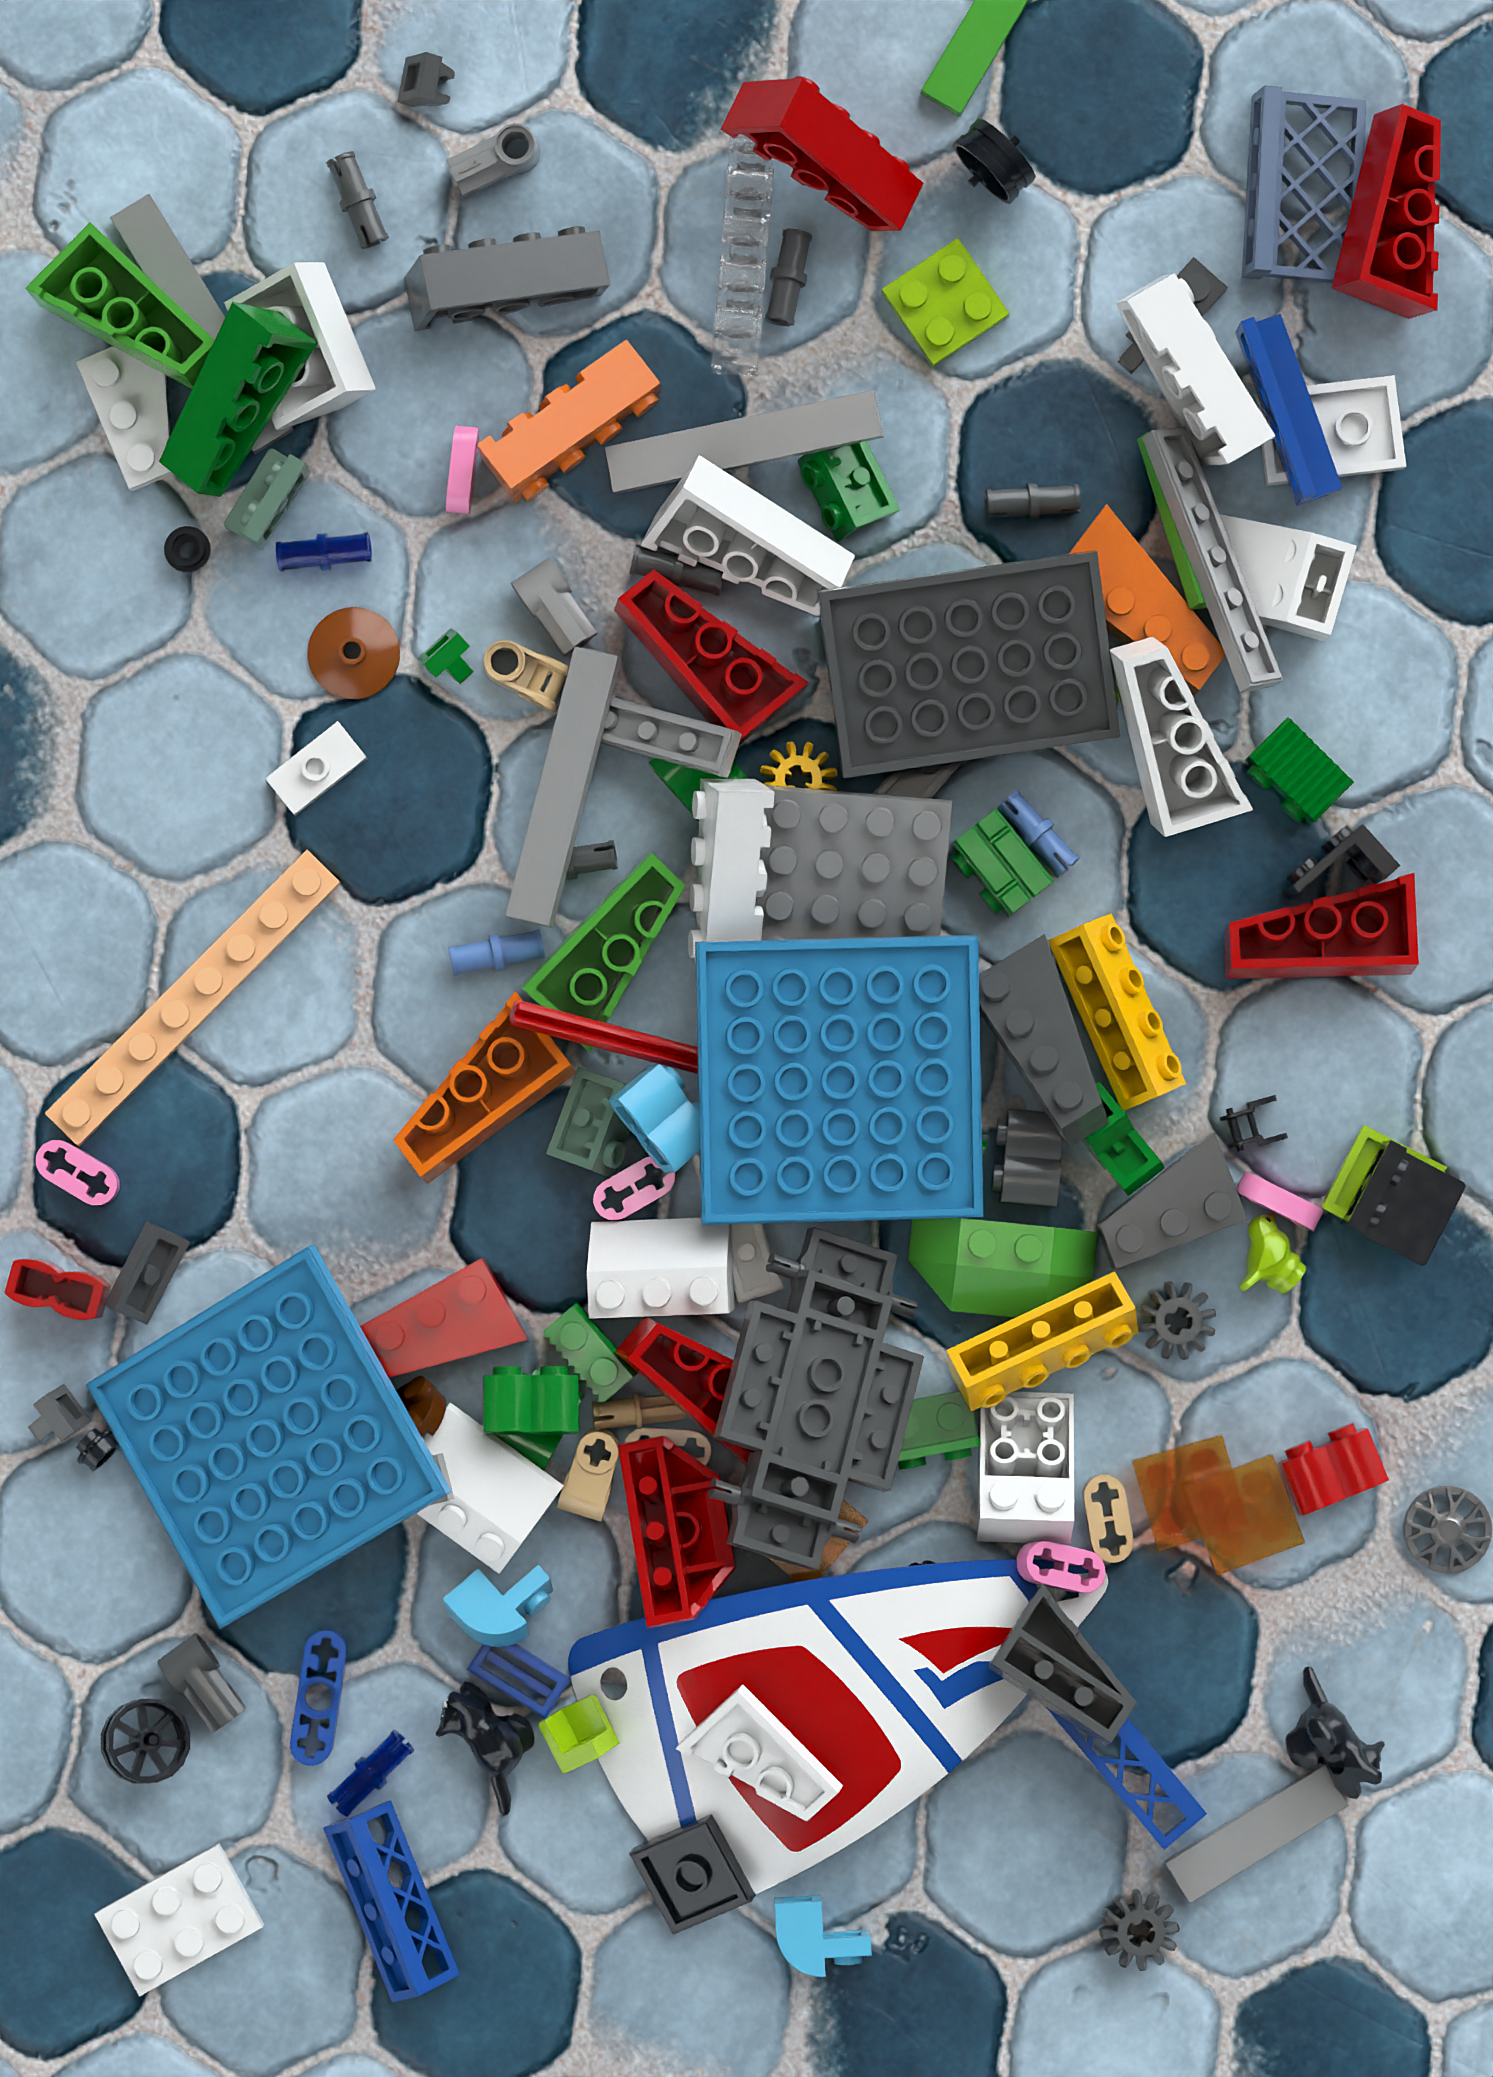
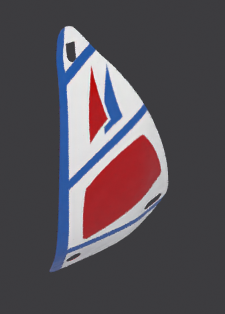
M1017 1559L924 1564L806 1580L710 1600L694 1620L648 1629L646 1619L643 1617L585 1636L576 1641L572 1646L568 1657V1668L576 1700L578 1701L594 1694L620 1742L598 1758L622 1805L647 1840L650 1841L712 1814L755 1894H758L835 1854L894 1816L958 1766L1010 1715L1027 1694L988 1669L987 1666L1041 1585L1033 1584L1023 1579L1017 1569ZM1033 1559V1564L1039 1566V1569L1054 1568L1053 1561ZM1082 1565L1068 1566L1069 1573L1078 1574L1081 1578H1088L1089 1570L1083 1568ZM1106 1572L1103 1584L1097 1590L1091 1593H1078L1079 1597L1056 1602L1077 1627L1106 1592L1108 1586ZM608 1668H618L626 1677L627 1690L625 1695L619 1700L608 1698L601 1688V1677ZM742 1684L843 1785L839 1793L807 1822L756 1794L754 1787L733 1775L727 1778L714 1771L715 1765L695 1754L689 1757L676 1750L679 1743Z

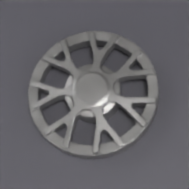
M1444 1485L1428 1489L1412 1502L1405 1516L1404 1538L1410 1553L1419 1563L1435 1572L1458 1573L1471 1568L1485 1555L1491 1542L1492 1523L1485 1505L1473 1493L1457 1486ZM1447 1493L1449 1510L1437 1512L1433 1496ZM1451 1493L1459 1495L1456 1501H1453ZM1466 1497L1475 1507L1463 1519L1455 1511L1463 1498ZM1428 1499L1430 1503L1429 1508L1422 1505ZM1418 1508L1433 1515L1428 1527L1413 1522ZM1479 1510L1482 1517L1475 1518L1474 1515ZM1483 1522V1536H1468L1466 1524ZM1412 1526L1418 1528L1419 1531L1412 1534ZM1429 1533L1434 1544L1419 1552L1413 1539ZM1464 1540L1476 1551L1466 1561L1463 1560L1456 1549ZM1475 1541H1482L1479 1548L1475 1545ZM1439 1547L1450 1549L1448 1566L1434 1563ZM1431 1553L1430 1561L1423 1556ZM1457 1558L1460 1563L1453 1565L1454 1559Z

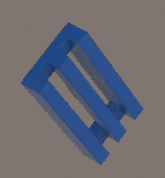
M482 1644L466 1670L540 1717L547 1718L571 1678L518 1644L501 1647L557 1682L554 1689L492 1651V1646ZM484 1658L547 1697L544 1705L482 1667L481 1663Z

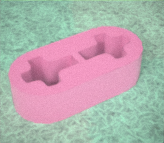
M455 426L446 495V512L470 514L478 456V427Z
M51 1140L43 1144L37 1152L36 1167L39 1173L48 1181L83 1202L95 1206L106 1205L117 1196L120 1189V1180L117 1173L108 1165L73 1144L63 1140ZM62 1148L66 1150L67 1153L64 1159L77 1167L74 1173L71 1174L64 1169H57L55 1173H52L49 1170L52 1163L46 1159L48 1153H58ZM82 1172L94 1177H98L103 1172L106 1175L104 1183L110 1187L107 1194L97 1193L94 1197L89 1195L91 1186L79 1178Z
M650 1156L603 1181L597 1187L593 1197L595 1209L600 1216L608 1220L626 1218L666 1195L675 1183V1172H668L662 1178L665 1186L659 1190L654 1185H648L638 1190L635 1183L647 1175L645 1167L653 1164L655 1168H660ZM612 1186L616 1192H619L631 1186L634 1194L622 1201L624 1209L621 1212L616 1213L613 1208L605 1210L602 1207L601 1202L607 1198L604 1190Z
M1246 1171L1236 1188L1239 1196L1313 1232L1324 1212L1318 1206Z
M1031 1541L1025 1544L1017 1555L1019 1574L1024 1580L1033 1584H1044L1047 1587L1069 1592L1091 1593L1103 1584L1105 1578L1103 1560L1096 1553L1049 1541ZM1041 1555V1558L1044 1560L1053 1561L1054 1568L1039 1569V1566L1033 1564L1034 1556ZM1082 1565L1083 1568L1089 1570L1088 1578H1081L1078 1574L1069 1573L1068 1566Z

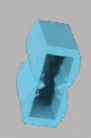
M660 1064L648 1065L608 1101L622 1122L638 1138L653 1161L665 1173L676 1172L700 1151L699 1103L694 1102L691 1104L682 1091L685 1084L675 1070L669 1066L663 1068Z

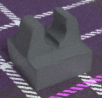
M424 52L406 57L397 102L411 107L448 104L450 96L441 94L437 90L438 79L443 81L454 79V70L442 63L443 57L432 53Z
M65 1384L33 1404L41 1417L28 1426V1428L39 1442L53 1433L62 1442L79 1432L92 1420Z

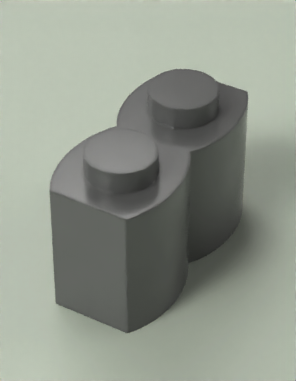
M1008 1109L1006 1119L998 1118L995 1145L1004 1146L1002 1165L994 1164L991 1192L1000 1193L999 1203L1055 1208L1058 1202L1063 1138L1046 1112Z

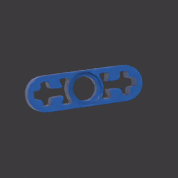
M327 1628L316 1631L309 1637L304 1647L290 1750L298 1762L307 1766H314L324 1762L331 1754L334 1746L348 1645L344 1636L333 1629ZM324 1638L332 1639V1647L339 1649V1655L332 1656L328 1661L327 1672H337L336 1680L326 1675H308L309 1667L316 1671L320 1668L321 1655L313 1652L314 1645H321ZM324 1684L331 1690L332 1703L328 1708L315 1710L308 1705L306 1692L311 1685ZM302 1714L312 1719L330 1718L329 1727L322 1723L318 1726L317 1739L325 1742V1748L317 1749L314 1756L307 1755V1748L299 1745V1739L306 1738L311 1728V1722H301Z

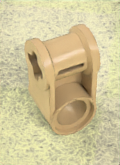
M501 640L491 644L484 656L485 673L492 682L518 694L519 697L542 709L556 713L558 706L555 702L566 681L569 666L544 654H537L508 640ZM502 651L511 652L518 660L517 668L508 675L498 674L491 666L492 658ZM552 674L545 691L541 692L548 675Z
M590 1429L582 1436L577 1446L571 1469H568L557 1509L602 1522L613 1485V1474L619 1458L618 1445L620 1443L612 1431L608 1429H601L600 1431ZM597 1439L605 1441V1450L611 1452V1456L603 1455L600 1462L592 1460V1451L586 1449V1445L593 1446Z

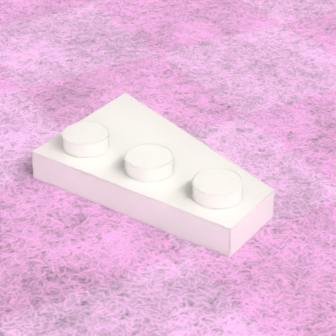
M114 346L77 361L76 364L129 490L132 492L173 475L171 471L159 462L167 440L171 436L167 400V375Z
M743 1684L687 1735L676 1748V1750L689 1757L695 1754L715 1765L713 1770L727 1778L733 1775L756 1789V1794L806 1822L836 1796L843 1786Z

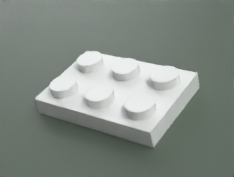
M1395 375L1307 386L1339 477L1405 469L1406 460ZM1256 393V405L1262 413L1263 417L1265 418L1259 398ZM1272 438L1261 444L1266 486L1287 484L1288 480Z
M220 1843L98 1910L94 1914L139 1997L264 1926L262 1919Z

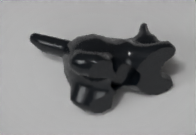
M1305 1667L1303 1670V1685L1311 1705L1300 1716L1295 1729L1286 1735V1751L1290 1760L1299 1767L1308 1768L1311 1765H1325L1330 1772L1335 1787L1340 1793L1349 1798L1357 1799L1362 1792L1360 1782L1374 1785L1381 1783L1380 1754L1385 1743L1379 1741L1375 1744L1367 1745L1361 1741L1348 1723L1345 1715L1335 1705L1328 1703L1313 1668Z
M465 1681L460 1687V1693L451 1692L447 1700L443 1702L441 1722L436 1731V1736L441 1737L451 1733L461 1736L467 1742L477 1763L490 1775L499 1812L505 1816L509 1814L511 1807V1794L506 1777L518 1765L523 1754L533 1747L535 1743L534 1730L530 1722L517 1713L497 1716L492 1709L487 1695L479 1687Z

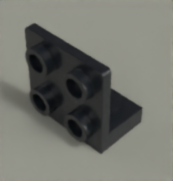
M1361 824L1353 831L1346 825L1320 847L1326 853L1322 859L1317 862L1311 856L1286 878L1292 885L1283 893L1290 900L1344 852L1350 857L1346 864L1364 883L1370 879L1373 883L1378 884L1401 865L1364 824Z
M1392 1140L1383 1141L1340 1224L1410 1261L1424 1266L1427 1264L1466 1185L1459 1179L1406 1152L1407 1148Z

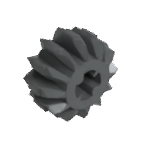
M1165 1282L1166 1299H1163L1156 1290L1151 1289L1147 1294L1156 1304V1307L1154 1309L1145 1305L1138 1307L1139 1313L1152 1316L1151 1322L1138 1324V1332L1154 1330L1155 1334L1147 1339L1145 1346L1148 1349H1152L1163 1340L1162 1358L1169 1359L1174 1344H1176L1180 1359L1186 1360L1189 1358L1188 1342L1199 1352L1206 1349L1204 1343L1197 1337L1199 1332L1207 1336L1215 1335L1216 1330L1209 1326H1203L1202 1319L1215 1317L1216 1311L1215 1309L1202 1311L1198 1309L1208 1299V1295L1205 1292H1201L1191 1301L1189 1300L1193 1286L1191 1283L1185 1282L1181 1287L1179 1297H1177L1173 1282ZM1178 1307L1185 1311L1182 1317L1188 1318V1325L1186 1328H1177L1175 1334L1168 1330L1171 1324L1165 1323V1316L1167 1313L1175 1314Z
M1133 1889L1131 1893L1132 1904L1127 1905L1124 1898L1118 1894L1114 1897V1901L1120 1911L1116 1913L1111 1909L1103 1910L1102 1916L1107 1921L1114 1923V1925L1099 1928V1935L1106 1939L1114 1938L1104 1949L1109 1956L1115 1955L1122 1950L1119 1956L1121 1967L1126 1968L1133 1956H1136V1964L1139 1971H1145L1147 1969L1146 1956L1152 1955L1155 1963L1162 1965L1165 1961L1158 1949L1163 1947L1168 1951H1175L1176 1943L1170 1938L1165 1937V1935L1179 1932L1180 1927L1177 1922L1165 1921L1174 1912L1170 1904L1163 1905L1156 1910L1160 1899L1157 1893L1152 1892L1145 1904H1142L1140 1890ZM1142 1919L1147 1920L1145 1925L1150 1931L1148 1936L1140 1934L1136 1940L1131 1939L1133 1935L1128 1928L1130 1924L1139 1925Z

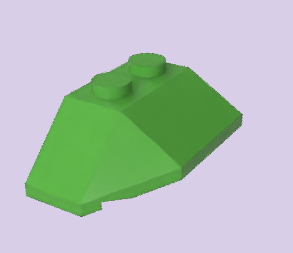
M966 1218L912 1219L908 1261L950 1311L1016 1318L1086 1285L1093 1279L1098 1232Z

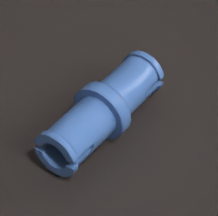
M1018 790L1014 791L1006 799L1019 813L1017 814L1008 802L1004 801L997 807L998 811L1023 838L1022 841L1028 849L1032 848L1052 869L1057 878L1061 877L1069 869L1057 857V854L1068 866H1073L1080 857L1077 854L1075 855L1052 830L1054 824L1049 818L1043 820L1020 795V792Z
M540 929L499 938L498 934L489 935V940L448 947L454 976L495 967V971L505 970L504 965L545 958Z

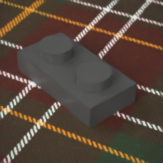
M146 1221L104 1305L148 1325L190 1242L175 1233Z

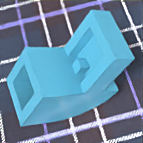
M537 1565L502 1595L485 1575L477 1569L445 1596L443 1603L449 1616L473 1640L488 1646L503 1647L516 1644L530 1635L528 1623L523 1617L526 1614L532 1617L539 1613L549 1603L551 1599L549 1594L553 1592L550 1577Z
M821 1895L774 1897L778 1945L786 1960L797 1970L815 1977H826L825 1958H834V1964L854 1965L862 1963V1956H872L869 1930L823 1932Z

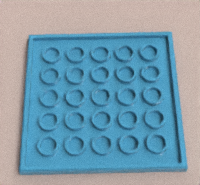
M978 935L695 942L702 1225L983 1217Z
M315 1245L304 1248L86 1384L219 1629L229 1626L452 1492Z

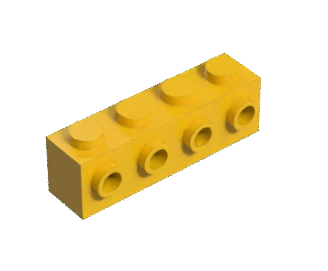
M1112 913L1049 939L1048 943L1123 1111L1185 1085L1186 1081L1182 1075L1181 1063L1172 1052L1163 1031L1162 1020L1151 1004L1144 988L1143 976L1133 963L1125 944L1124 933L1116 924Z
M1114 1271L946 1350L951 1376L971 1412L980 1407H993L1001 1403L1008 1394L1023 1387H1036L1043 1383L1050 1374L1065 1367H1078L1088 1361L1091 1355L1107 1347L1114 1349L1125 1345L1132 1339L1133 1335L1139 1333L1136 1308Z

